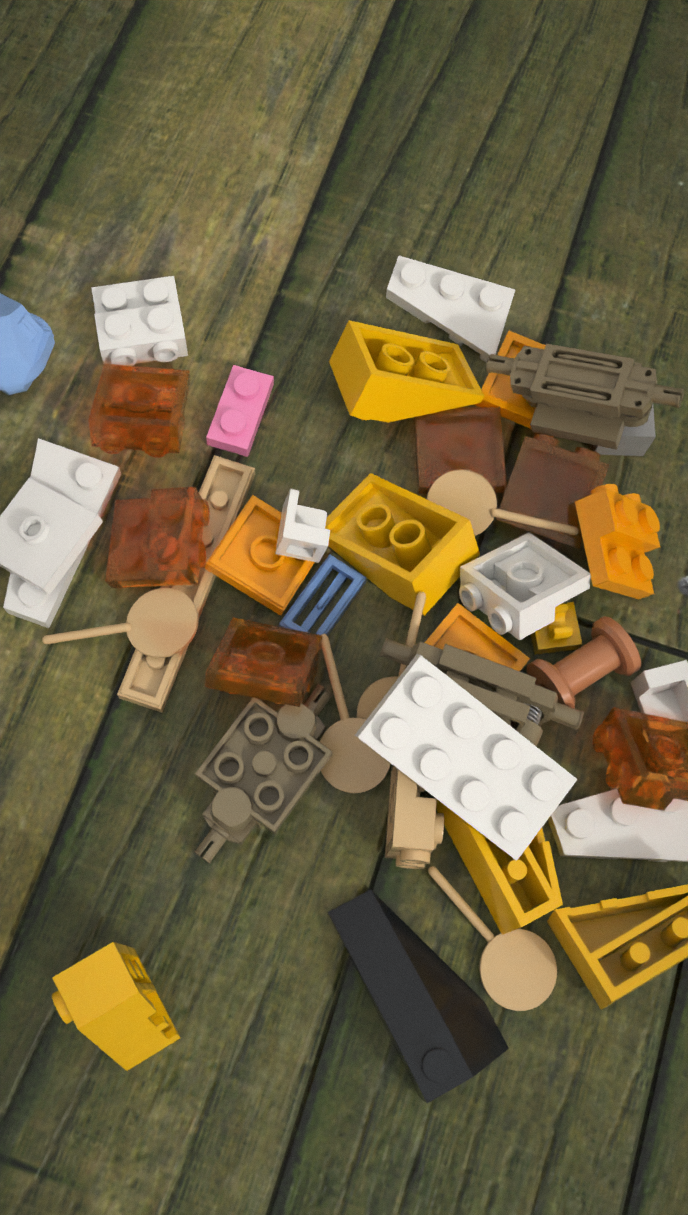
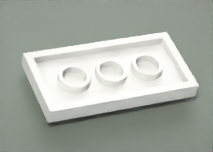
M416 654L355 734L361 741L516 861L577 781V778L419 654Z

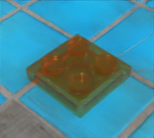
M500 407L455 408L413 417L418 494H428L432 484L438 477L456 469L475 471L490 482L495 493H504L507 482Z

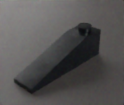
M371 889L328 912L419 1097L424 1102L429 1103L471 1079L509 1049L485 1002Z

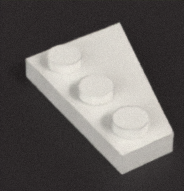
M398 256L387 287L386 298L424 323L431 322L449 334V339L460 346L463 343L481 354L480 359L487 363L490 354L496 355L515 289Z
M681 771L558 805L548 818L560 857L688 862V790Z

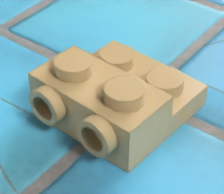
M391 764L385 858L396 859V867L424 869L425 864H430L431 852L436 849L437 844L442 843L444 814L436 813L437 799L420 797L421 792H424L425 789Z

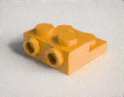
M605 484L592 489L591 495L575 501L593 587L635 599H642L653 595L654 590L651 579H653L654 571L645 553L660 547L657 534L660 530V523L655 511L651 506L641 502L639 494H619L618 486L615 484Z

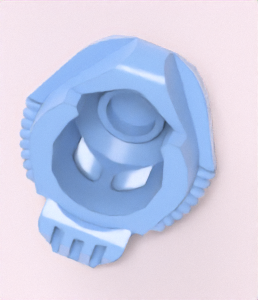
M0 293V391L7 395H13L27 391L33 380L41 374L50 357L55 340L51 327L48 326L45 320L33 313H29L22 304Z

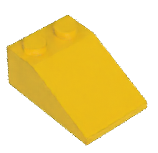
M348 320L329 360L349 415L361 420L371 419L389 423L478 404L485 397L459 345L455 343Z
M372 473L326 519L325 529L330 530L328 546L389 597L414 610L417 594L421 591L424 592L426 600L422 613L423 616L460 577V567L475 560L480 555L470 519Z

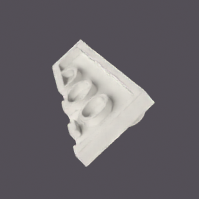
M38 438L30 478L93 511L101 518L121 476L120 468ZM89 542L50 595L10 572L3 606L8 614L50 628Z

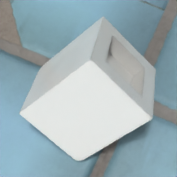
M290 489L282 508L275 554L319 563L329 543L330 530L325 529L327 512L297 505L299 490Z
M687 660L645 670L631 682L649 733L688 724Z

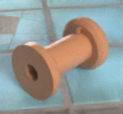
M604 616L595 621L591 631L592 640L554 665L541 659H536L527 665V674L536 677L535 685L557 692L558 703L575 709L574 696L611 671L631 676L640 670L641 658L636 645L624 628L610 617Z

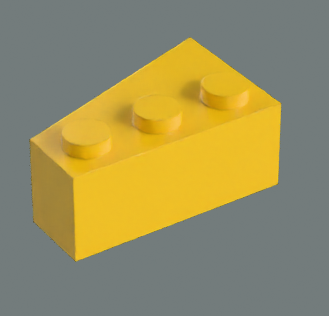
M436 800V811L444 814V826L502 935L522 928L563 905L550 843L545 841L543 828L539 830L516 861L443 803Z
M688 884L650 891L643 895L628 898L602 900L600 903L575 908L554 909L547 923L601 1010L688 958Z
M112 942L52 977L58 991L52 994V1000L62 1020L66 1024L74 1021L77 1029L126 1071L181 1038L133 947Z

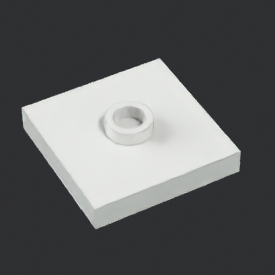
M29 477L0 515V567L50 595L103 523V520L93 511Z

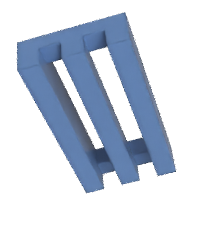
M329 554L281 620L279 629L285 633H291L294 635V639L300 643L305 642L311 650L317 653L321 647L320 635L326 634L329 636L365 585L367 577ZM332 569L338 571V575L303 624L299 626L294 623ZM347 578L352 580L353 582L316 634H311L310 630Z

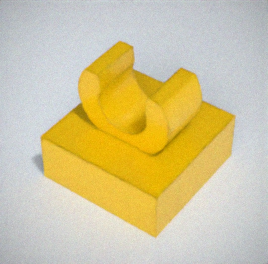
M566 602L556 606L555 621L531 634L534 654L577 650L581 647L582 640L574 602Z

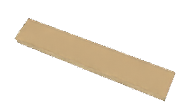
M216 455L213 456L160 587L173 588L185 593L195 604L198 618H200L216 575L204 569L205 564L240 514L255 477V468ZM188 646L179 653L165 658L149 657L135 649L117 693L119 699L163 713Z

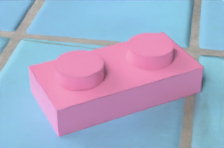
M233 365L206 436L208 446L248 457L274 386V376Z

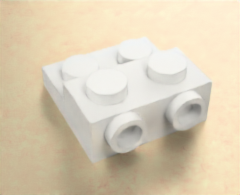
M174 276L91 287L99 349L105 368H129L137 363L150 361L170 362L178 357L188 356Z
M529 532L461 566L459 596L461 602L469 611L479 609L485 613L492 628L498 634L503 635L509 632L515 638L521 640L554 622L556 606L590 589L591 574Z

